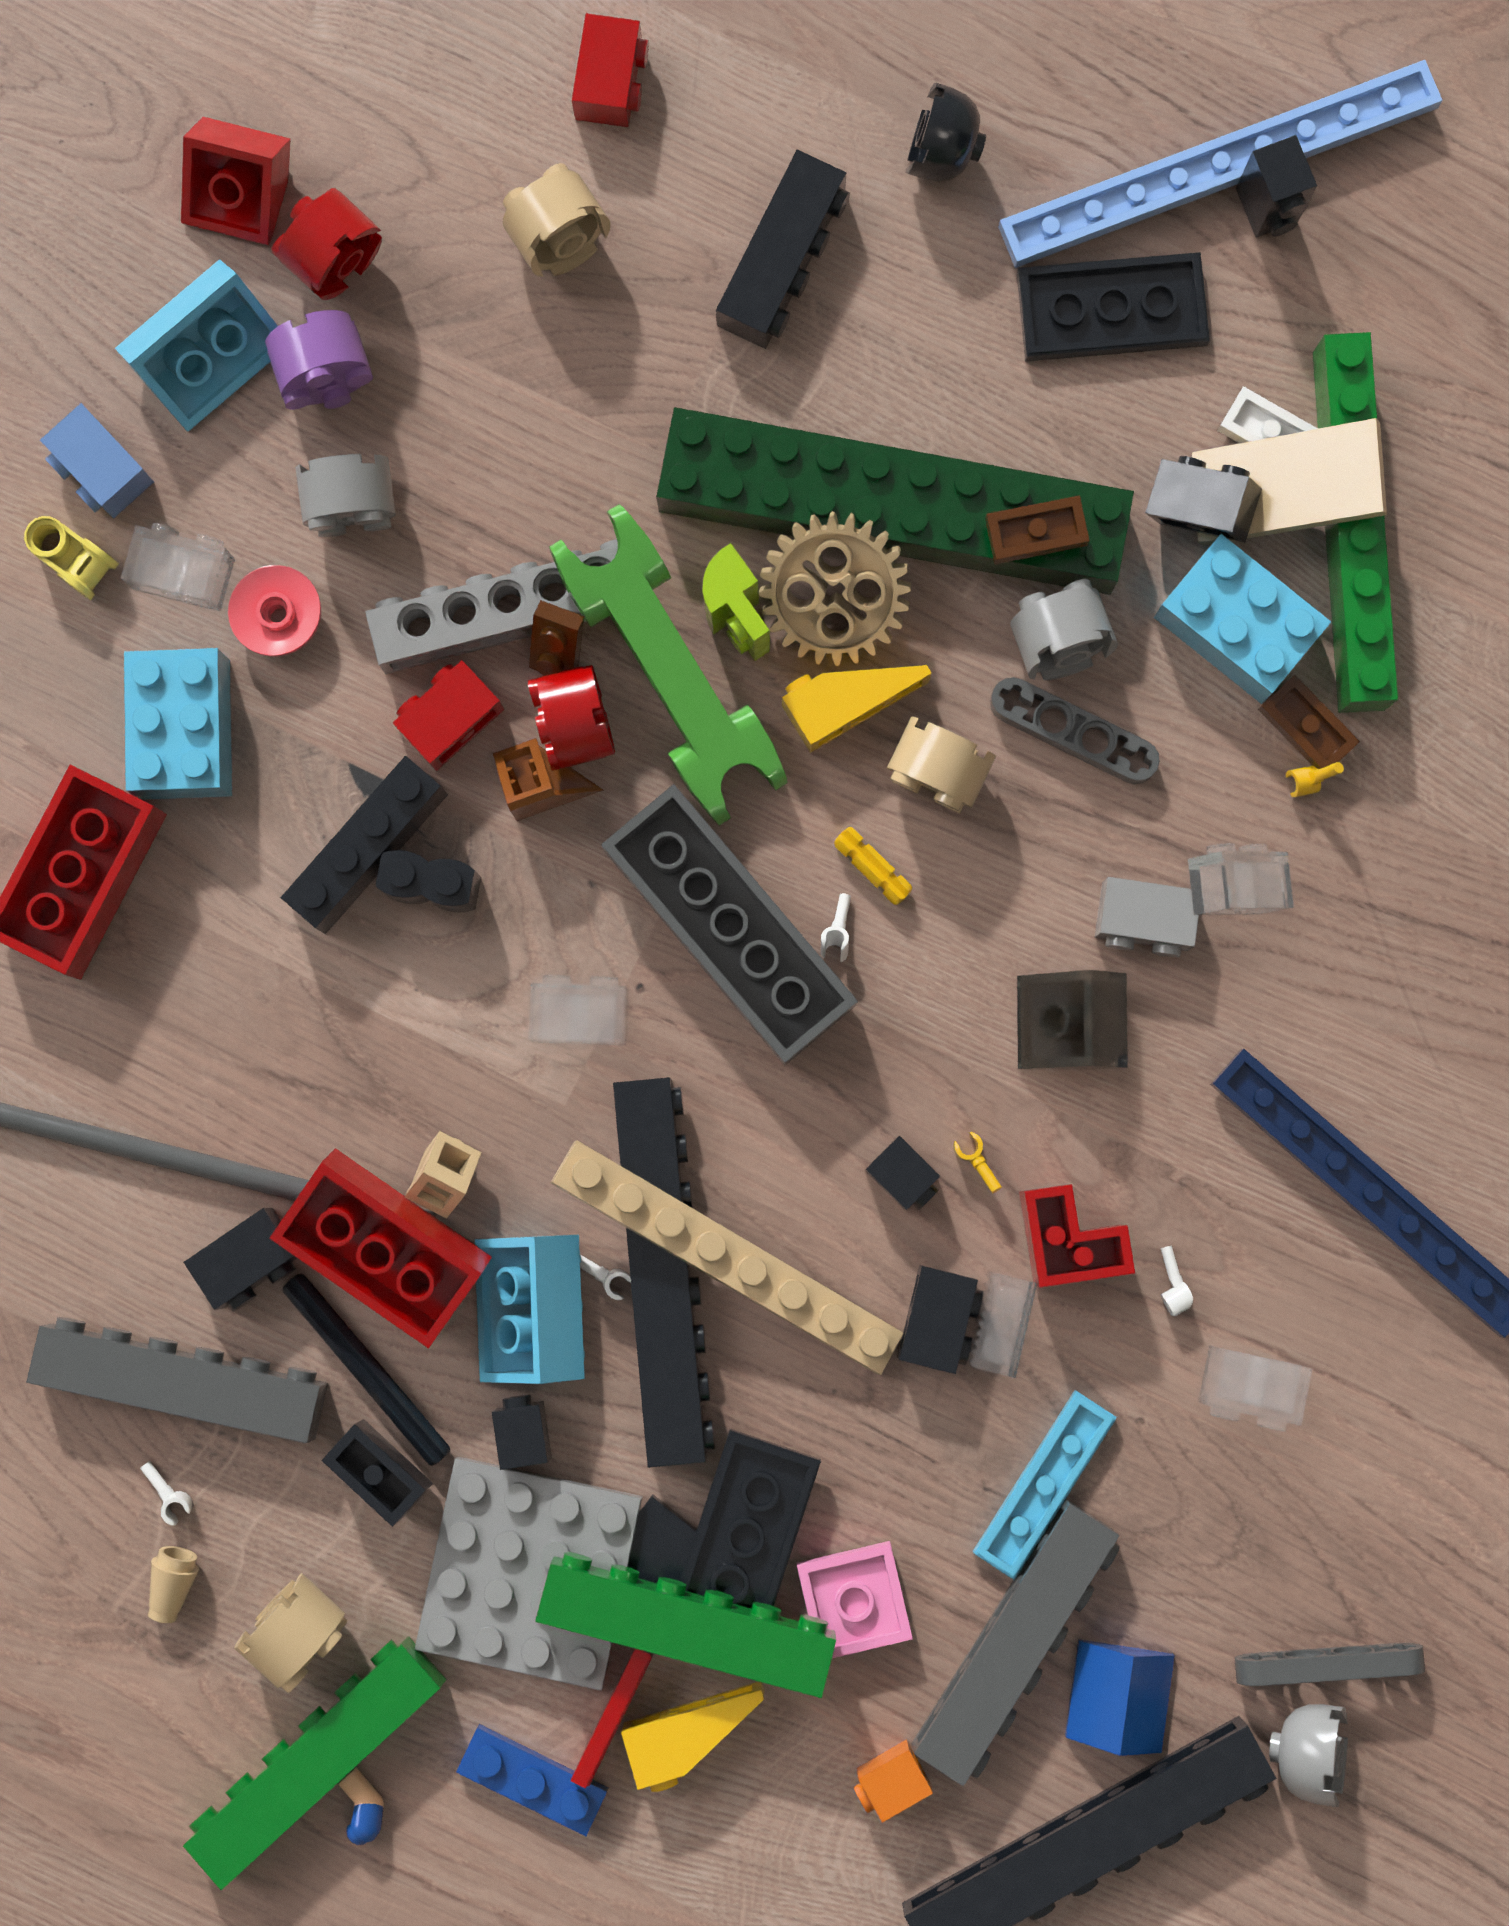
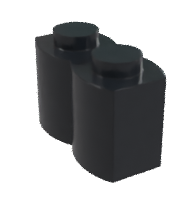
M394 850L382 853L375 886L390 898L401 903L422 904L430 901L435 906L446 911L469 912L476 909L482 877L472 867L458 860L436 859L428 862L415 853Z

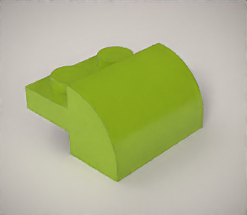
M730 543L711 559L704 573L703 597L706 619L713 634L727 626L729 630L726 633L738 652L742 655L748 651L754 661L770 651V630L754 609L759 604L758 580Z

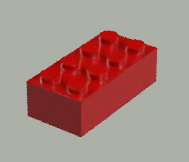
M70 764L0 896V943L66 976L81 980L167 814L155 806Z
M336 1148L318 1166L269 1238L428 1349L492 1258V1256L420 1206L405 1198L404 1195Z

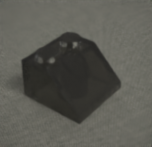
M1081 970L1018 975V1069L1093 1070L1128 1068L1127 973Z

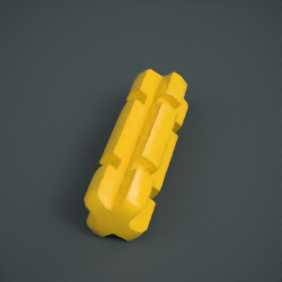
M846 828L835 839V847L845 857L850 856L852 858L851 863L876 888H883L882 894L892 904H900L911 893V884L901 874L897 877L894 874L895 868L870 844L865 845L862 842L864 838L854 828Z

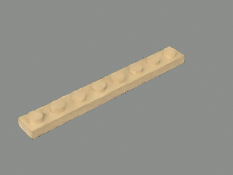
M574 1141L551 1181V1184L875 1374H882L903 1335V1332L579 1141Z

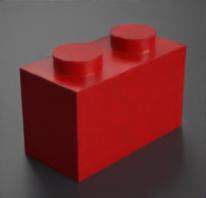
M585 14L571 100L575 120L629 128L631 111L638 112L641 103L642 83L636 82L638 68H646L649 52V40L642 39L640 21Z
M462 660L455 667L452 664L443 667L431 680L433 686L420 698L414 695L405 701L396 712L399 717L393 722L399 732L436 772L505 710L500 700Z

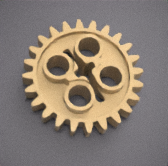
M831 512L827 525L822 526L817 516L811 515L810 530L806 531L796 522L792 527L794 540L782 534L779 536L777 543L783 553L769 550L766 559L776 568H762L760 573L761 578L772 583L760 587L759 590L760 597L772 599L771 602L763 606L762 614L777 616L771 624L770 631L777 632L785 629L787 633L782 643L784 647L792 644L795 640L800 643L798 657L802 658L809 649L815 650L816 664L822 662L825 653L832 654L835 666L840 665L842 653H848L852 661L858 663L860 649L863 647L872 656L876 655V638L886 644L891 642L892 635L887 626L901 629L903 620L895 611H908L910 602L898 595L911 592V583L898 580V578L905 575L909 567L906 563L894 564L893 561L900 555L901 548L896 546L885 549L884 545L889 535L887 531L875 538L870 535L873 521L869 520L861 529L855 528L854 514L851 513L845 525L838 524L835 512ZM828 547H837L844 552L847 560L840 566H830L822 559L821 552ZM808 560L814 564L821 576L807 569L803 562ZM863 579H871L878 583L881 591L875 597L866 598L857 592L855 585ZM797 581H805L812 586L815 594L806 600L798 599L793 596L789 586ZM840 582L844 585L842 595L837 592L832 596L826 594L828 584L835 586ZM849 603L865 611L867 616L860 618ZM830 613H840L846 617L849 625L844 630H831L825 624L824 617Z

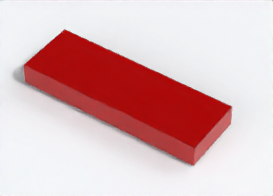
M634 1648L578 1761L570 1780L571 1782L585 1789L587 1786H590L654 1653Z

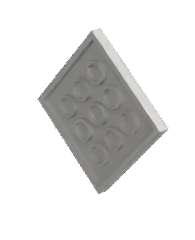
M456 1457L454 1459L415 1650L602 1691L605 1685L613 1643L537 1623L535 1620L550 1563L554 1556L563 1558L564 1552L581 1554L592 1559L591 1566L609 1571L611 1565L628 1567L643 1496L514 1468L500 1470L499 1465Z

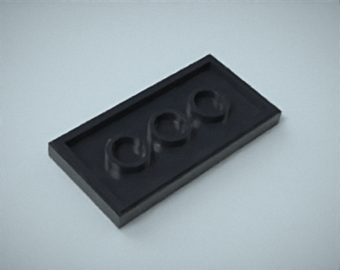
M1201 252L1021 267L1017 270L1025 362L1204 347L1210 341Z
M730 1429L680 1582L687 1585L686 1591L702 1596L705 1595L706 1590L723 1592L734 1597L733 1604L751 1609L753 1602L774 1606L821 1459Z

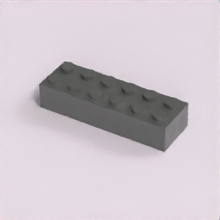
M674 784L601 844L607 856L784 1066L857 1006L858 1000Z

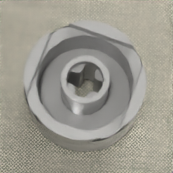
M348 454L308 461L309 471L300 464L296 466L303 525L309 527L310 531H318L319 537L346 534L345 526L363 525L364 531H380L391 528L390 519L396 515L389 458L374 454L375 464L362 463L361 454Z
M1088 579L1074 581L1065 586L1063 591L1047 597L1044 592L1026 596L1018 603L1021 611L1010 622L1028 676L1034 680L1037 672H1041L1043 680H1053L1083 671L1093 666L1092 656L1102 651L1106 658L1118 646L1100 594L1097 589L1092 588Z

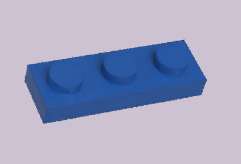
M481 1724L478 1725L456 1773L584 1836H587L609 1788L592 1780L590 1786H587L585 1789L570 1781L574 1770Z

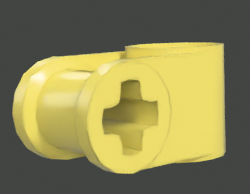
M41 516L35 518L28 524L25 530L24 541L27 548L45 565L54 570L57 576L89 600H92L95 596L93 589L109 569L115 570L119 565L117 561L91 541L81 538L53 517ZM51 533H59L60 542L58 546L53 550L43 551L42 542L44 538Z

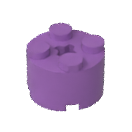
M338 310L312 312L305 314L307 320L305 324L293 328L291 320L270 332L265 343L277 384L287 409H300L307 405L324 403L325 408L328 409L342 407L351 401L350 393L373 379L354 320L352 321L350 315L346 312Z

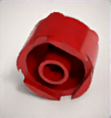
M331 188L315 200L310 196H305L297 202L290 213V217L294 221L287 231L275 241L271 252L320 299L330 300L349 288L343 280L353 270L361 276L372 263L382 243V236L377 233L381 230L342 192L336 188Z
M593 665L581 666L528 680L534 707H539L537 708L539 716H535L537 730L541 743L545 744L552 771L615 755L609 720L604 710L601 699L602 694Z

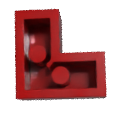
M1072 1184L1019 1191L1034 1286L1041 1288L1135 1274L1128 1225L1079 1230Z

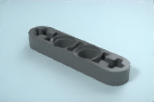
M1012 677L1000 681L993 689L990 707L998 719L1127 783L1141 784L1149 780L1158 769L1160 762L1159 753L1150 742L1022 679ZM1012 689L1020 692L1018 700L1031 707L1034 698L1041 701L1033 713L1031 723L1024 720L1028 710L1020 706H1014L1012 711L1004 709L1005 700L999 697V694L1008 695ZM1054 708L1064 714L1066 717V727L1064 730L1058 733H1051L1042 727L1040 717L1045 710ZM1098 729L1105 733L1108 739L1107 749L1097 754L1086 750L1082 742L1083 734L1086 731ZM1119 739L1125 742L1120 750L1121 752L1129 756H1133L1137 751L1143 752L1145 754L1143 762L1149 765V768H1140L1137 773L1129 770L1131 762L1128 759L1118 755L1114 764L1107 761V759L1115 750Z
M1389 1643L1242 1654L1235 1656L1237 1684L1267 1686L1417 1675L1425 1672L1423 1645L1415 1643Z

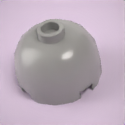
M1308 1704L1295 1709L1286 1717L1281 1733L1272 1732L1269 1750L1270 1762L1279 1763L1282 1782L1292 1794L1301 1800L1319 1805L1339 1807L1340 1802L1335 1793H1343L1348 1738L1338 1736L1339 1723L1348 1724L1345 1707Z

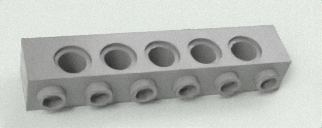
M615 539L605 542L600 546L599 551L582 554V551L579 550L571 552L581 562L589 566L600 567L610 563L615 558L618 541ZM536 562L522 563L512 567L510 574L493 578L492 574L476 575L468 578L464 586L448 589L444 585L430 587L421 591V597L403 601L401 597L387 598L377 602L375 609L365 611L378 665L385 674L531 637L533 614L540 600L574 613L582 614L567 590L564 596L557 601H548L542 597L543 590L549 584L560 583L564 585L555 562L538 566ZM513 594L521 598L519 607L511 613H503L497 609L500 599L506 595ZM471 606L475 608L476 614L471 622L464 625L453 622V615L460 607ZM427 618L431 621L430 628L424 635L411 636L408 634L409 625L413 620Z

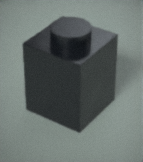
M898 1136L865 1169L904 1210H908L912 1204L920 1210L939 1191L933 1183L940 1175L901 1136Z
M530 1394L502 1399L503 1407L491 1412L500 1470L548 1463L552 1458L544 1401L532 1403Z

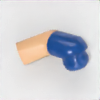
M355 1767L338 1785L354 1803L351 1824L347 1826L346 1830L347 1837L353 1844L364 1845L367 1842L373 1841L381 1830L384 1801L377 1790Z

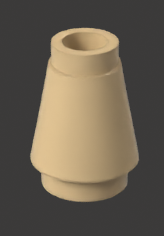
M165 1546L160 1548L158 1556L151 1560L150 1608L148 1617L161 1623H173L177 1620L178 1613L199 1571V1567L196 1565L197 1555L194 1552L181 1547Z

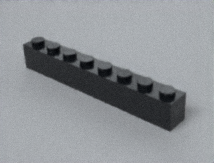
M670 1077L614 1082L613 1090L620 1166L693 1208L690 1181L681 1182L680 1163L688 1162L686 1134L677 1135L675 1116L684 1115L681 1087L673 1088ZM626 1228L647 1467L706 1462V1450L715 1449L713 1422L712 1420L703 1421L702 1402L710 1401L708 1372L699 1373L697 1354L706 1353L703 1324L694 1325L693 1306L701 1305L699 1276L690 1277L689 1264Z
M1237 1716L902 1902L904 1917L909 1926H1013L1027 1917L1030 1920L1040 1919L1056 1907L1054 1902L1070 1893L1073 1896H1080L1089 1892L1098 1884L1097 1878L1112 1870L1120 1873L1132 1868L1141 1860L1140 1854L1155 1846L1163 1849L1175 1844L1183 1837L1182 1831L1198 1822L1201 1825H1207L1218 1820L1226 1813L1225 1807L1242 1798L1243 1801H1251L1258 1798L1268 1790L1267 1784L1277 1778L1248 1725L1240 1716Z

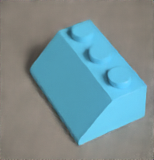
M219 259L115 347V349L188 432L270 362L265 340L278 325L237 273Z
M579 1235L474 1239L477 1247L492 1256L483 1273L476 1281L480 1382L544 1384L585 1379Z

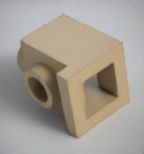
M439 1131L424 1151L405 1198L447 1219L466 1195L481 1152L464 1144L461 1140Z

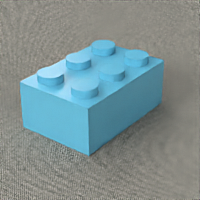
M1222 534L1217 537L1163 602L1154 616L1163 626L1261 704L1276 690L1331 623L1328 618Z
M218 648L124 651L126 791L141 800L232 796L230 660Z

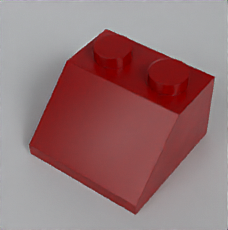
M203 116L183 136L181 223L268 245L272 240L288 184L291 138Z

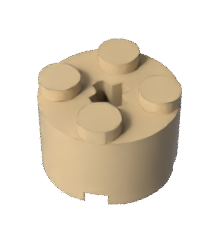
M563 163L551 166L543 174V177L537 179L526 188L518 187L513 189L503 200V205L506 208L503 217V227L532 272L537 276L543 277L541 270H550L554 276L575 269L598 250L594 242L602 233L606 239L610 232L611 224L609 218L581 176L574 171H570Z
M911 716L887 766V769L893 772L890 779L893 780V783L918 794L921 786L935 792L936 794L933 798L935 802L954 812L960 813L963 806L972 808L995 761L996 755L987 751L983 759L977 756V744L930 722L927 723L925 730L919 729V718Z
M301 1573L298 1575L296 1582L294 1580L290 1581L255 1618L257 1620L255 1623L256 1630L251 1635L245 1630L235 1644L234 1649L275 1687H282L289 1693L307 1674L308 1669L305 1667L313 1659L314 1654L317 1653L320 1657H324L342 1636L340 1631L347 1623V1619L344 1618L345 1612Z

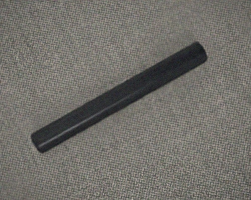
M297 1274L291 1278L282 1288L287 1298L428 1465L433 1466L440 1462L450 1452V1446L308 1278L304 1274Z

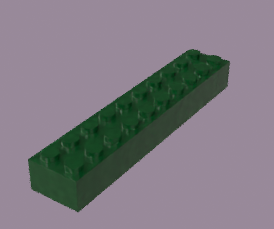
M674 407L656 499L658 510L662 513L794 537L792 527L796 522L806 531L810 530L811 515H816L823 526L827 525L830 513L835 512L838 524L845 525L847 518L852 513L855 515V528L861 529L869 520L873 521L870 535L874 538L887 531L889 535L884 545L885 549L899 546L901 548L899 556L1064 587L1074 581L1088 579L1092 588L1097 589L1099 593L1111 595L1119 578L1134 491ZM1080 495L1090 540L1088 546L994 564L985 521L986 514Z

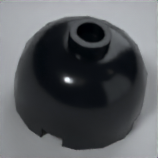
M934 83L927 96L934 99L931 111H921L908 155V161L913 163L906 169V173L922 179L940 182L951 180L960 175L970 160L979 161L985 145L986 134L979 132L980 114L976 104L966 94L954 88Z

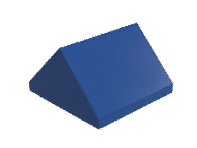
M1078 1639L1065 1737L1119 1756L1162 1753L1175 1655Z

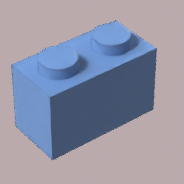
M82 403L40 439L51 452L45 460L64 480L71 474L82 485L76 493L95 513L103 507L114 519L154 483L143 468Z

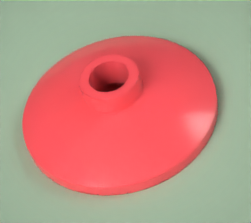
M281 565L265 566L250 572L236 585L228 606L229 623L237 639L254 653L270 657L285 656L301 649L314 636L321 619V601L314 585L301 572ZM275 610H286V616L281 622L271 621V615Z

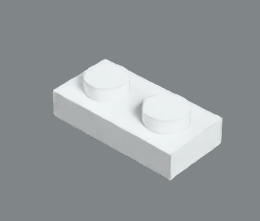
M1243 386L1217 431L1238 443H1245L1318 428Z

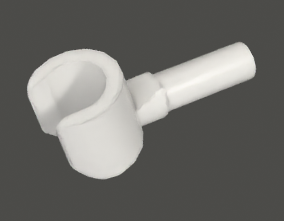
M840 894L832 927L826 928L821 934L822 958H825L826 949L832 945L841 947L840 962L846 960L848 956L849 935L845 930L851 896L848 894Z
M1168 1246L1161 1248V1253L1169 1281L1173 1288L1160 1295L1170 1315L1177 1316L1191 1307L1193 1296L1179 1273L1173 1248Z
M581 1255L580 1268L603 1283L607 1295L615 1300L624 1299L617 1292L610 1290L609 1284L617 1276L624 1277L631 1283L630 1276L621 1269L609 1271Z
M150 1461L140 1468L164 1502L161 1507V1517L167 1524L174 1526L178 1523L176 1515L169 1508V1504L172 1502L180 1503L185 1511L190 1514L192 1499L187 1493L182 1491L174 1492Z

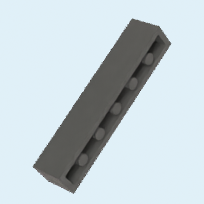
M57 1317L56 1324L39 1326L26 1383L302 1443H309L316 1439L328 1383L316 1380L317 1372L289 1367L287 1374L269 1370L271 1362L251 1357H242L241 1364L223 1360L224 1352L204 1347H196L195 1354L177 1350L178 1342L158 1337H150L148 1344L131 1340L132 1332L117 1328L103 1327L102 1334L86 1331V1322L71 1318Z
M1065 1499L911 1743L916 1756L963 1787L970 1776L975 1779L979 1777L991 1756V1753L987 1751L990 1743L996 1734L1003 1737L1016 1717L1017 1711L1012 1708L1022 1692L1029 1695L1037 1685L1043 1672L1038 1666L1046 1653L1050 1651L1054 1654L1063 1643L1068 1633V1628L1064 1624L1074 1609L1078 1612L1082 1611L1094 1591V1587L1090 1585L1099 1568L1106 1571L1117 1556L1120 1546L1115 1544L1119 1535L1112 1528Z

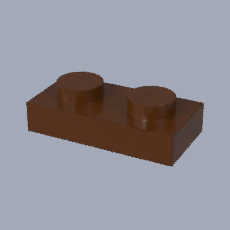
M1080 495L988 513L985 517L994 564L1085 547L1090 542Z
M540 600L533 614L529 668L546 676L579 667L585 616Z
M1296 675L1290 678L1258 709L1296 750L1317 769L1339 762L1360 743L1348 728Z

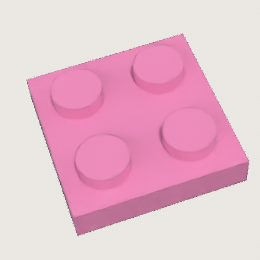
M890 1541L797 1563L808 1615L827 1621L829 1623L827 1629L835 1631L836 1644L832 1658L913 1639Z

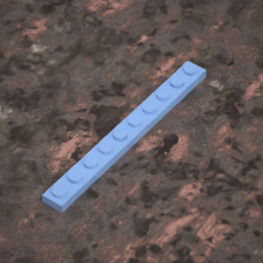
M1426 60L1009 216L1000 220L998 228L1014 267L1017 268L1237 185L1252 151L1297 135L1304 155L1308 158L1438 109L1443 100Z

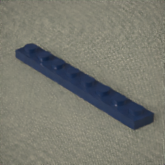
M1240 1049L1210 1085L1499 1337L1505 1338L1509 1334V1278L1248 1051Z

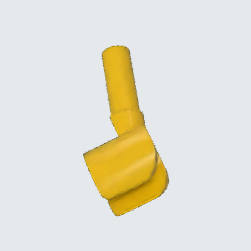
M1336 762L1321 769H1317L1315 766H1307L1288 770L1285 775L1286 778L1294 777L1296 783V790L1290 793L1291 797L1318 793L1321 789V782L1342 773L1344 770L1343 765L1340 762Z
M968 1132L976 1143L975 1152L972 1155L963 1154L956 1141L953 1143V1150L960 1159L969 1160L992 1194L996 1193L1002 1186L981 1154L983 1142L977 1134Z

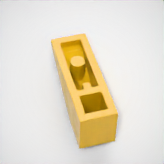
M927 665L822 673L813 679L807 674L796 679L785 688L788 694L782 697V707L811 753L928 684L932 673Z
M755 1682L624 1722L621 1734L637 1790L650 1786L651 1792H660L676 1786L679 1783V1777L685 1776L764 1700L765 1690L763 1683Z

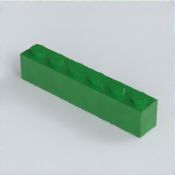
M564 1552L563 1558L553 1557L535 1622L822 1698L836 1644L835 1631L827 1629L829 1624L827 1621L809 1615H800L799 1621L781 1617V1609L759 1602H753L752 1609L733 1604V1596L715 1590H706L704 1596L687 1592V1585L685 1583L670 1578L659 1577L657 1583L638 1578L639 1571L626 1566L611 1565L610 1571L591 1566V1558L577 1553Z
M409 1636L398 1646L392 1639L370 1659L375 1667L364 1678L361 1679L355 1672L334 1692L339 1701L327 1712L321 1706H318L298 1725L303 1732L301 1736L291 1745L285 1739H282L261 1759L267 1765L263 1771L254 1779L248 1772L245 1773L225 1792L231 1799L218 1812L211 1805L189 1825L194 1834L183 1847L220 1890H223L442 1687L447 1679L422 1651L415 1650L416 1644Z

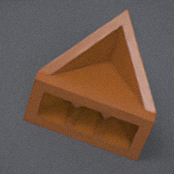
M537 738L493 753L508 808L516 821L604 791L571 767L552 771L546 749L538 744Z

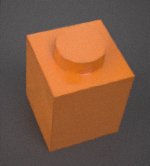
M907 1739L857 1767L860 1783L854 1786V1790L865 1811L870 1813L875 1810L882 1823L933 1794L931 1782Z

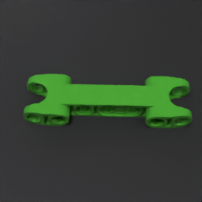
M618 504L607 511L618 541L617 553L610 563L600 567L589 566L581 562L562 540L549 546V549L567 592L580 613L585 616L584 619L587 624L593 627L609 616L613 620L686 740L685 743L667 753L672 764L690 793L720 826L731 819L721 792V782L725 773L730 768L739 764H749L755 767L768 780L775 791L788 784L787 777L771 739L749 705L743 706L730 715L727 714L653 589L671 579L666 565L649 537L624 507Z

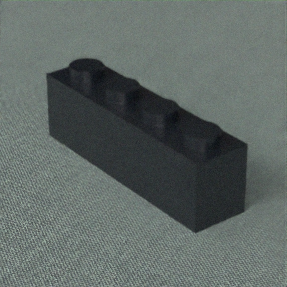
M798 149L796 150L716 308L718 327L764 349L767 348L772 336L779 338L782 335L790 316V312L786 311V308L792 296L800 298L810 277V272L806 271V268L812 256L820 258L830 237V232L826 231V228L832 216L841 217L848 203L850 192L845 190L847 172Z
M405 755L280 898L314 928L326 934L377 877L382 853L400 850L448 794L440 784Z

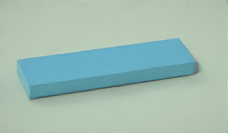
M1074 1390L975 1546L973 1553L1015 1580L1117 1417Z

